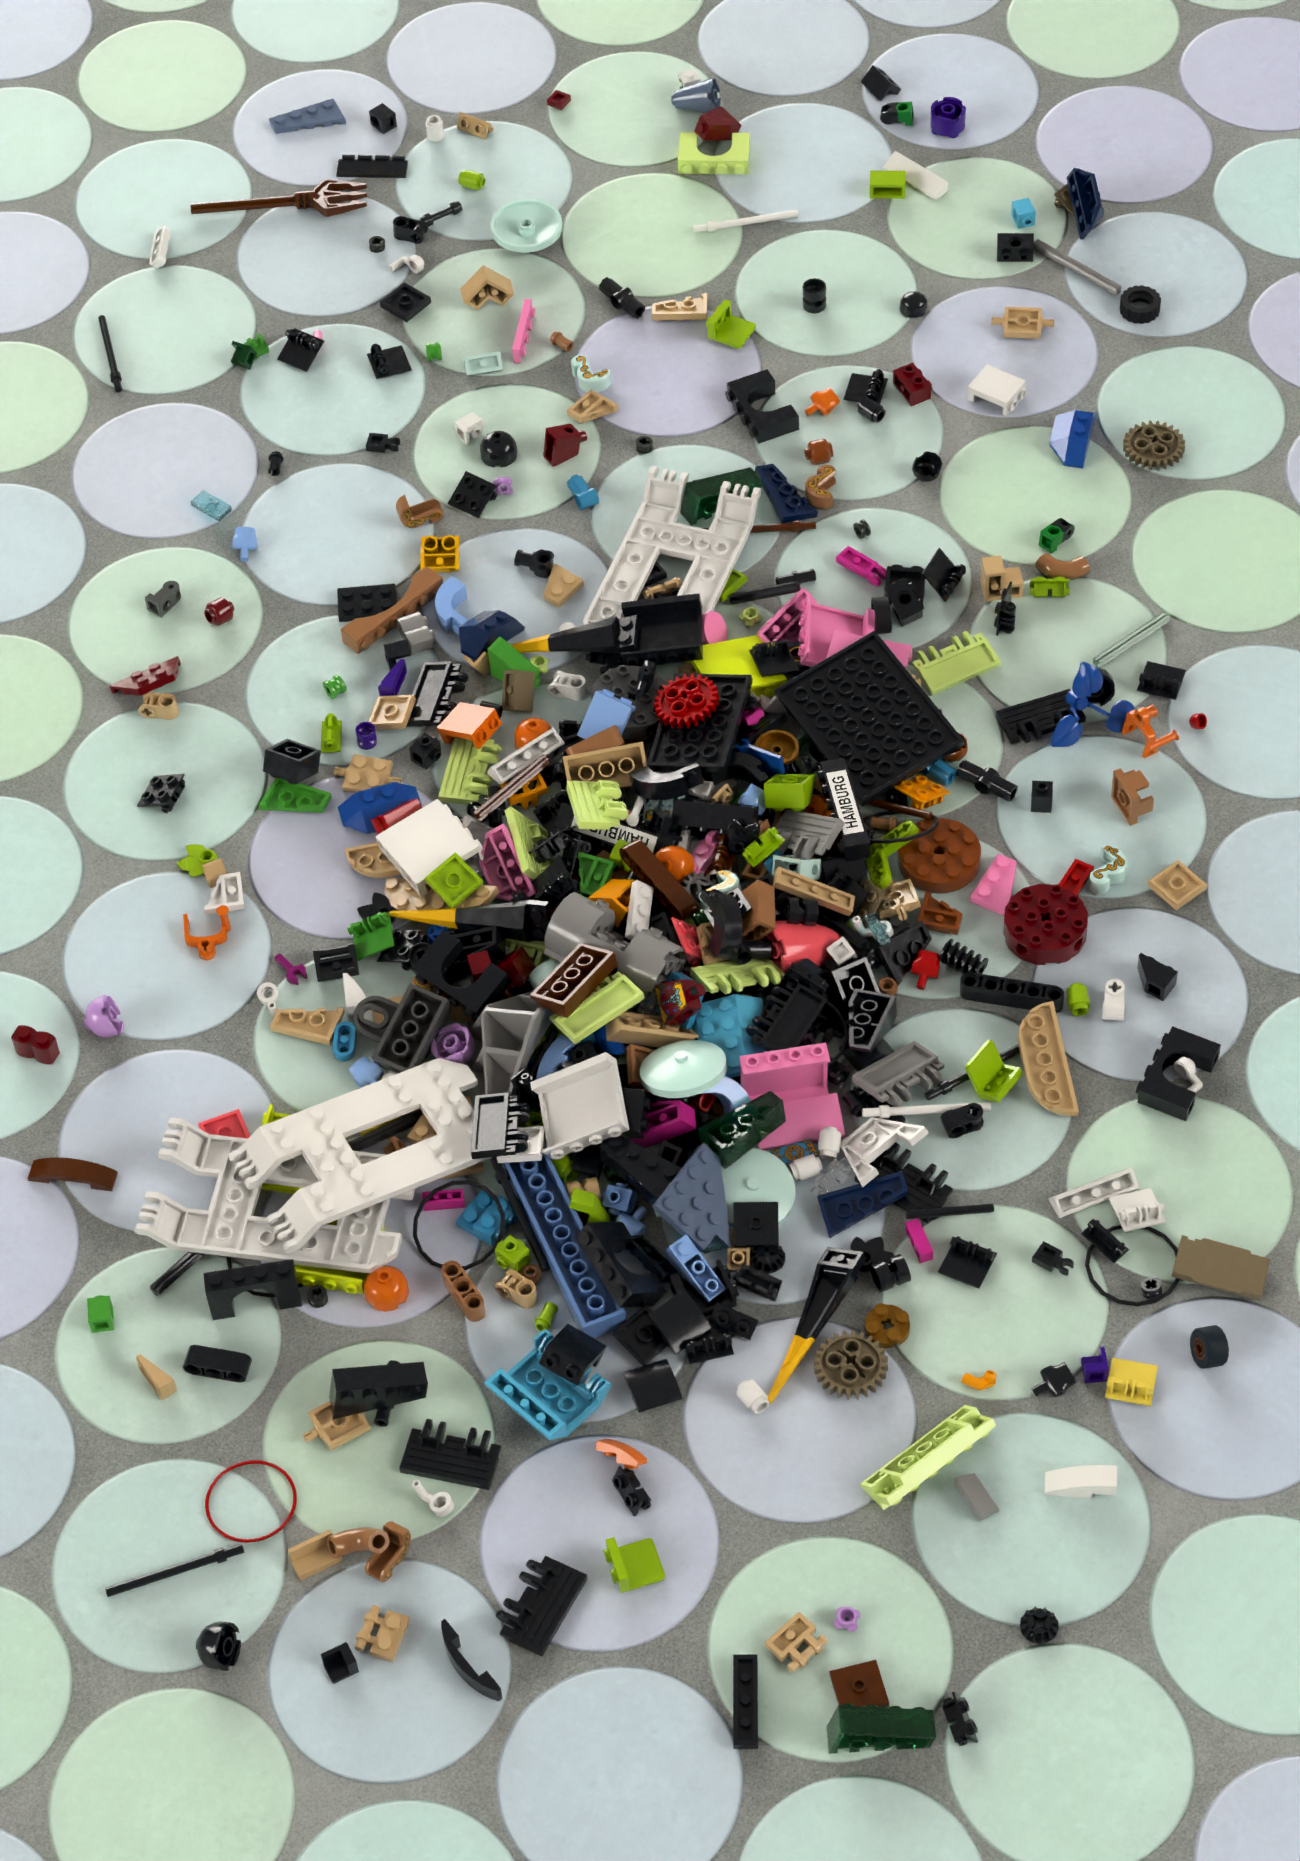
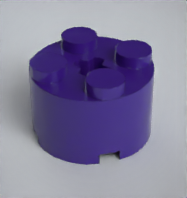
M944 97L942 101H934L931 105L930 117L932 133L949 136L950 138L958 137L959 133L965 128L966 107L962 105L961 100L954 97Z

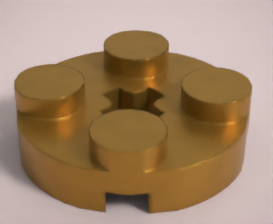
M879 1303L875 1305L874 1309L865 1318V1333L868 1337L872 1336V1343L879 1341L881 1348H893V1345L904 1343L909 1336V1315L897 1306ZM890 1323L893 1328L889 1327L885 1330L882 1324Z

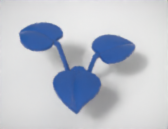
M1087 662L1080 663L1078 673L1073 681V690H1070L1065 698L1066 702L1071 706L1070 710L1074 716L1066 715L1059 721L1051 738L1050 745L1052 747H1068L1080 739L1083 728L1078 723L1079 716L1076 710H1084L1089 706L1108 716L1106 727L1112 732H1122L1126 714L1135 710L1133 704L1127 700L1116 702L1111 708V713L1089 703L1087 697L1101 689L1103 676L1095 666Z

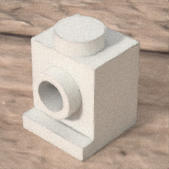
M473 412L454 422L456 436L465 445H469L470 440L483 434L482 428L485 427L483 419L477 417Z

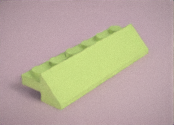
M964 1405L864 1480L860 1485L885 1510L889 1506L901 1502L902 1497L907 1493L917 1490L920 1487V1483L934 1477L938 1473L937 1470L944 1465L951 1464L961 1452L971 1449L973 1443L978 1439L988 1436L990 1430L996 1424L992 1418L980 1415L976 1407Z

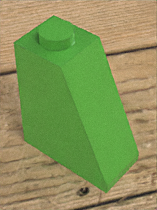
M499 636L488 648L490 675L503 681L504 670L534 672V689H536L540 684L539 669Z

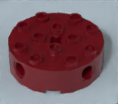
M1037 884L1025 887L1014 894L1005 907L1003 930L1005 942L1017 957L1035 965L1067 962L1081 951L1086 942L1088 912L1083 901L1077 895L1060 885Z

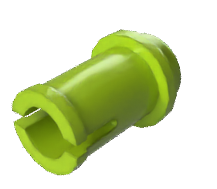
M552 1302L544 1304L539 1317H536L534 1321L536 1329L543 1331L551 1328V1322L558 1311L557 1305Z

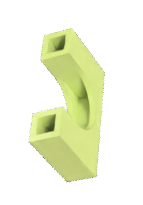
M680 132L678 174H749L750 133H732L731 148L722 155L709 156L698 150V136L696 132Z

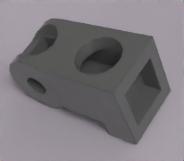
M167 581L155 595L149 593L145 597L147 610L162 618L180 601L179 584L176 581Z

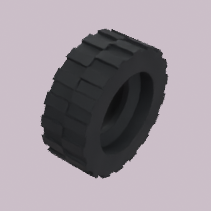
M1144 285L1129 287L1121 294L1120 314H1122L1124 319L1135 324L1154 321L1160 313V294L1155 289ZM1143 301L1148 303L1149 306L1137 308L1132 306L1131 303Z

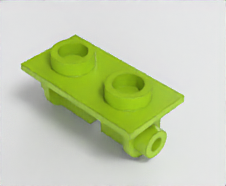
M1061 576L1054 577L1053 579L1035 577L1030 579L1029 587H1034L1030 588V595H1034V597H1048V590H1051L1052 597H1066L1070 593V579H1065V577Z
M333 713L327 714L325 721H322L321 753L341 752L342 720L337 721Z
M775 827L768 828L758 837L762 843L759 845L756 840L744 848L742 855L751 866L755 867L763 862L773 851L777 850L785 842V839L778 834L779 832Z

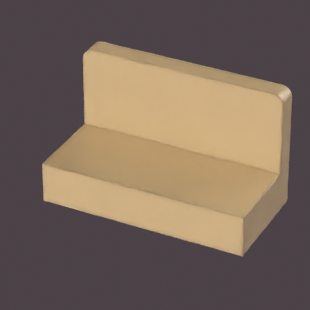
M327 1530L287 1550L290 1562L300 1581L343 1561L342 1557L333 1558L328 1550L326 1540L328 1536L332 1535L331 1530Z

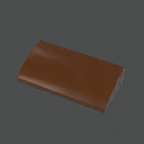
M579 943L530 994V998L547 1010L568 1018L618 966L614 952Z

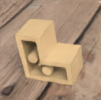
M484 265L460 288L463 302L476 310L488 299L503 306L514 295L511 280Z
M1001 556L982 558L980 585L984 602L1001 600L1003 589H1007L1010 581L1012 582L1011 598L1023 597L1024 582L1020 567L1004 568Z

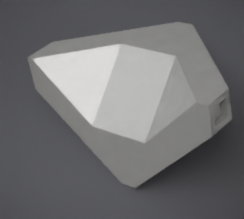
M533 991L486 1005L470 1029L475 1040V1053L470 1060L475 1077L478 1080L481 1095L509 1092V1095H517L510 1079L528 1065L532 1053L552 1023L549 1017L555 1014L530 998V994Z

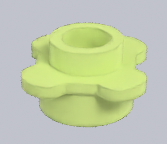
M748 607L743 610V613H740L739 619L743 620L747 627H751L756 622H761L762 616L758 615L756 608Z
M536 655L529 660L539 669V673L544 674L548 672L547 664L549 660L544 656Z

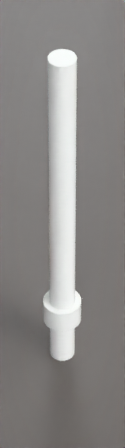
M798 210L721 222L709 221L706 224L692 226L693 233L703 231L709 233L715 232L716 229L798 217Z
M990 1102L977 1103L981 1105L983 1111H991ZM970 1103L901 1107L879 1105V1108H862V1117L879 1116L881 1119L896 1115L944 1113L945 1111Z

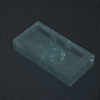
M204 490L191 500V506L219 522L232 511L231 505Z

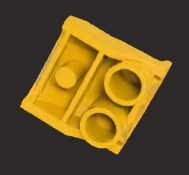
M460 536L421 537L420 570L428 566L436 573L459 571Z

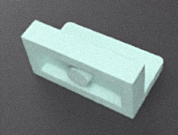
M500 351L463 357L467 376L503 370Z

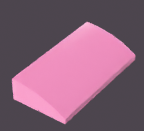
M837 1093L753 1106L755 1124L753 1125L758 1148L761 1150L777 1149L810 1138L813 1143H817L820 1130H824L825 1127L837 1128V1131L841 1133V1139L845 1138Z

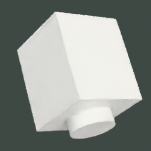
M695 69L678 73L679 89L701 82Z

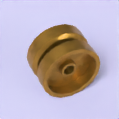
M767 731L756 740L755 747L782 756L784 765L799 759L798 741L792 734L786 731Z

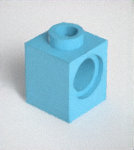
M1025 198L1012 201L1011 216L1017 228L1034 226L1036 211L1030 199Z

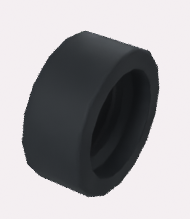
M888 597L872 598L871 609L875 611V632L877 634L891 633L892 617Z

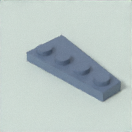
M334 99L325 100L269 118L270 125L275 134L298 131L302 127L314 129V126L323 124L324 127L331 126V123L340 122V125L346 124L345 117Z

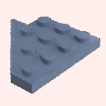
M702 1143L652 1207L682 1236L687 1234L698 1251L702 1252L705 1250L713 1238L725 1249H728L732 1243L720 1157L705 1143Z

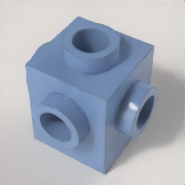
M616 1183L615 1186L608 1184L607 1189L602 1194V1206L608 1209L609 1214L618 1216L621 1212L633 1215L639 1194L629 1190V1186Z

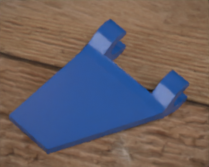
M745 738L741 740L743 746L735 745L736 752L750 754L763 762V772L768 777L785 773L782 756L755 747Z

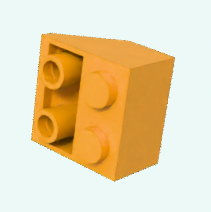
M611 879L589 896L588 899L592 901L599 899L608 903V907L614 910L615 926L618 928L627 921L632 882L636 880Z

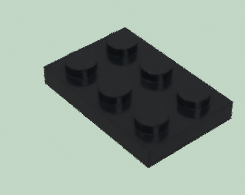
M395 583L337 588L339 622L373 616L396 604Z

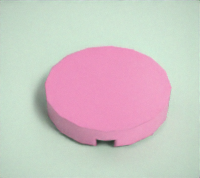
M716 611L703 613V643L712 644L727 641V627L723 617Z

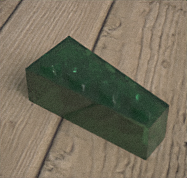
M749 467L687 482L680 513L691 526L697 524V520L703 517L705 520L711 518L712 513L716 512L720 489L724 481L731 483V488L728 491L733 494L736 484H741V490L744 485L749 486V493L746 497L751 498L753 489L755 487L761 488L762 480Z
M772 1091L753 1099L698 1128L700 1143H705L720 1157L721 1166L727 1169L786 1122L783 1100Z
M850 1703L838 1705L827 1725L829 1754L838 1753L837 1749L849 1748L850 1753L860 1752V1748L873 1747L875 1751H884L893 1745H896L898 1750L930 1748L936 1739L934 1710H925L923 1707L905 1709L900 1706L888 1708L878 1707L877 1705L854 1706Z

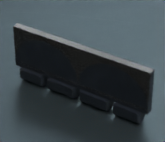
M343 154L342 159L338 161L336 176L406 178L408 160H405V155H393L392 160H390V155H375V160H373L372 155H358V160H355V155Z

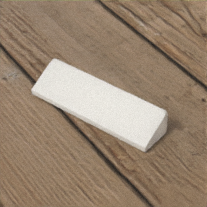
M897 151L890 156L883 166L885 171H906V183L934 200L939 199L948 192V182Z
M553 727L490 767L487 773L502 785L522 772L543 754L547 756L564 745L565 742Z
M1130 1167L1048 1199L1057 1216L1062 1218L1107 1201L1111 1196L1125 1194L1140 1187L1133 1168Z

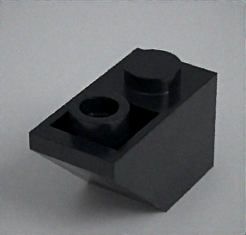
M1143 953L1139 954L1137 969L1144 991L1164 1001L1176 985L1178 971L1156 961L1151 956H1146Z

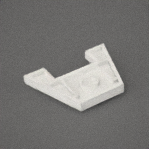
M871 1117L840 1142V1146L861 1186L864 1187L879 1175L877 1169L870 1165L871 1162L899 1139L913 1147L928 1134V1131L923 1126Z

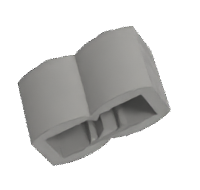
M419 611L397 618L398 630L403 640H407L412 655L434 648L435 634L432 629L429 630L426 617H422Z

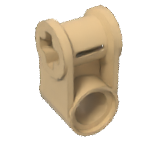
M145 693L143 704L138 709V712L145 718L172 720L179 715L175 696L169 693Z
M508 1269L506 1276L494 1285L495 1290L501 1296L515 1302L522 1308H532L538 1302L534 1282L513 1269Z

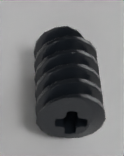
M950 939L944 945L940 961L943 964H947L949 968H954L956 972H961L962 975L967 972L982 974L986 969L989 961L988 958H984L981 962V954L973 957L974 950L966 953L967 946H963L960 949L961 943L956 942L953 945V939Z

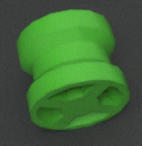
M440 341L435 344L425 343L427 360L432 361V359L436 358L442 360Z
M337 674L330 681L326 680L323 682V688L331 699L336 698L337 694L347 691L343 679Z

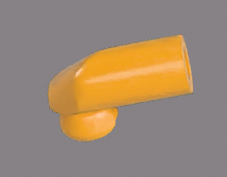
M991 1370L986 1371L984 1376L979 1378L965 1373L961 1383L981 1391L993 1387L997 1376Z

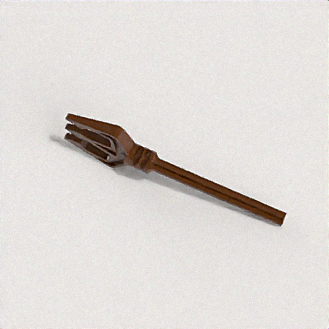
M326 179L313 190L298 191L293 196L190 204L192 214L295 206L297 209L315 208L323 216L329 217L366 207V201L357 200L367 197L366 192H358V190L366 189L367 185L366 183ZM340 190H351V192H340ZM351 200L350 203H340V202H344V201Z

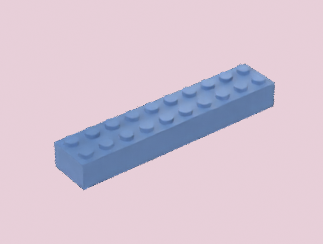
M542 1154L541 1161L501 1163L510 1176L509 1181L578 1329L592 1338L615 1331L626 1321L625 1310L618 1307L575 1238L584 1226L576 1210L569 1208L570 1198L550 1157Z

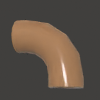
M1045 553L1038 558L1035 567L1049 578L1061 576L1065 577V579L1074 580L1090 573L1089 563L1082 556L1071 561H1061L1055 559L1049 553Z
M363 1527L332 1534L327 1537L326 1542L332 1557L339 1558L361 1551L382 1553L389 1545V1536L381 1529Z

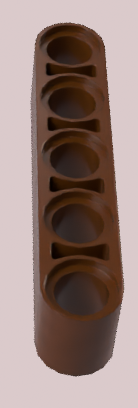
M636 839L620 848L619 853L625 864L641 882L654 888L653 895L674 918L685 921L691 917V914L698 913L699 907L693 897L640 839Z

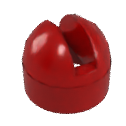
M1193 714L1189 720L1190 726L1194 729H1204L1207 725L1205 714Z

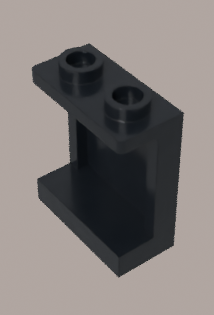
M720 1259L716 1260V1267L712 1268V1270L726 1289L709 1302L684 1278L680 1279L678 1273L669 1276L670 1289L673 1295L685 1289L705 1317L712 1315L717 1302L729 1308L737 1306L736 1297L739 1296L735 1283L731 1284L729 1269L727 1266H723Z
M567 1324L546 1345L539 1364L571 1383L579 1385L586 1371L592 1365L596 1367L599 1364L607 1346Z

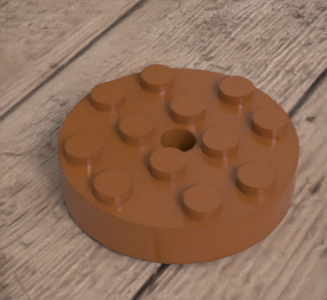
M937 818L939 825L933 832L913 839L898 849V867L902 876L906 880L911 879L913 886L931 893H948L965 887L976 877L981 863V846L977 836L966 825L951 819ZM925 819L916 823L915 825L919 829L918 834L930 829L935 822L934 819Z

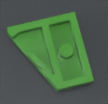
M578 852L580 892L582 896L589 897L610 881L616 863L612 860Z

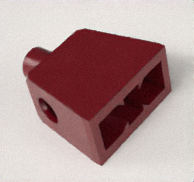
M572 424L546 428L543 457L554 467L577 456L580 443L587 441L586 432L584 430L578 431Z

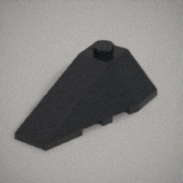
M855 988L849 1000L850 1050L866 1053L873 1051L891 1029L897 1016L896 996Z

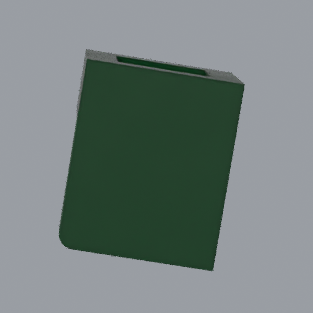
M232 341L231 345L236 350L231 363L250 370L257 352L251 346Z

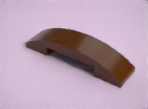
M53 1157L33 1160L27 1179L28 1181L50 1183L51 1179L90 1184L91 1189L113 1191L118 1172L112 1168L90 1161Z

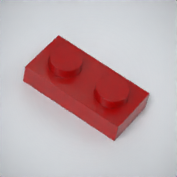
M1075 859L1058 885L1071 890L1078 896L1090 878V873L1094 871V866Z

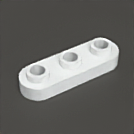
M164 225L156 231L153 239L149 264L155 269L163 267L166 263L165 257L169 248L168 241L171 234L170 229Z

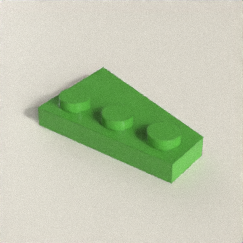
M275 778L259 803V810L323 813L332 796L331 793L301 783L290 784L285 779Z

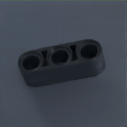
M191 1345L188 1349L183 1369L193 1375L241 1383L246 1381L252 1358L241 1352Z

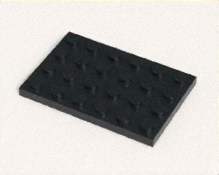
M674 674L673 682L676 681V676L682 679L684 674ZM701 674L702 678L708 677L709 681L713 680L714 685L717 687L720 699H718L719 705L715 706L716 712H710L711 717L705 716V722L697 721L698 726H695L693 723L690 724V728H687L686 725H683L681 729H679L678 725L672 728L670 724L666 726L664 721H660L647 766L652 771H677L697 763L700 766L701 772H726L752 685V676Z

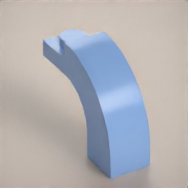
M453 576L439 587L435 596L437 621L442 630L447 634L453 630L459 635V626L469 620L457 613L455 609L467 599L466 585Z
M724 1076L717 1085L703 1092L712 1094L720 1100L724 1109L725 1126L755 1124L751 1100L742 1086L733 1079Z

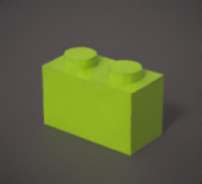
M870 170V198L905 199L906 171Z

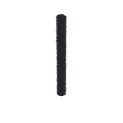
M991 1203L906 1210V1219L994 1212V1205Z

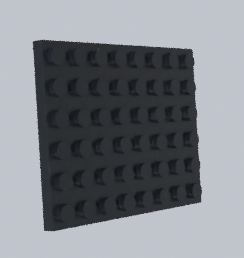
M875 630L774 689V695L777 696L778 700L822 756L827 758L826 761L845 758L856 798L862 806L965 745L963 738Z

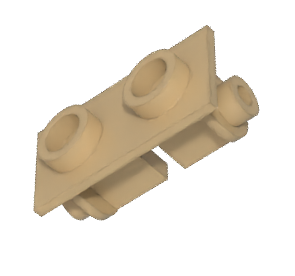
M459 112L457 129L483 139H487V134L493 131L494 127L491 123Z
M674 577L664 584L646 588L641 594L645 600L654 599L656 592L665 594L670 593L671 589L681 588L682 581L680 578Z

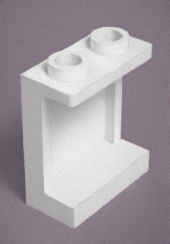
M987 364L968 386L967 400L974 403L978 397L1003 407V415L1007 416L1010 411L1016 408L1020 399H1024L1027 392L1025 389L1026 381Z

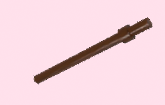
M798 520L792 521V523L753 525L750 533L792 530L793 532H801V530L816 529V521L800 522Z

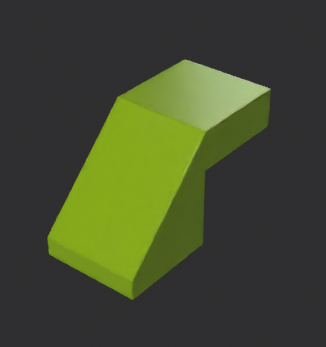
M573 1188L569 1208L588 1213L586 1224L588 1222H610V1214L602 1206L595 1193Z

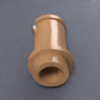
M553 332L550 337L553 345H558L566 352L571 351L574 343L565 338L561 332Z
M872 816L871 830H889L891 832L897 827V818H893V816H890V818Z

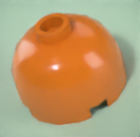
M536 717L523 720L515 730V748L518 750L550 730L551 726L543 719Z
M670 845L661 848L655 854L679 883L683 881L685 876L694 872L695 863L693 856L682 846Z
M385 1265L376 1269L365 1279V1299L378 1311L387 1312L397 1309L398 1305L403 1301L404 1303L406 1302L409 1295L406 1277L402 1271L393 1266Z

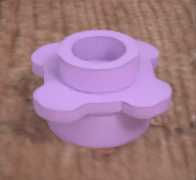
M499 477L494 480V484L497 485L495 493L498 496L513 493L511 478Z
M839 1607L837 1609V1619L834 1621L835 1628H845L850 1632H854L857 1629L856 1622L860 1618V1612L851 1607Z

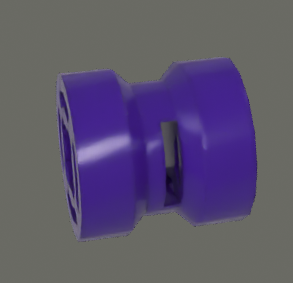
M371 722L359 723L355 728L358 746L365 750L374 748L377 744L374 724Z

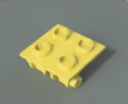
M1112 1358L1105 1398L1151 1406L1158 1366Z

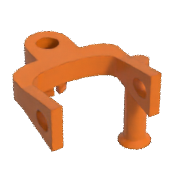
M1153 704L1146 708L1141 707L1128 712L1122 729L1123 735L1137 729V726L1142 731L1147 741L1142 754L1144 759L1157 753V748L1173 740H1179L1178 733L1174 729L1172 733L1156 740V734L1150 726V719L1158 716L1157 709Z
M221 905L216 909L217 914L220 916L222 930L212 936H191L188 915L183 914L185 942L189 947H198L199 956L203 960L214 958L216 954L215 945H220L227 941V932L231 930L228 918L229 909L225 905Z

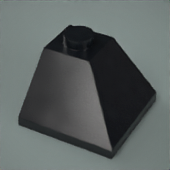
M882 1038L871 1053L850 1050L848 1042L843 1055L859 1072L895 1051Z

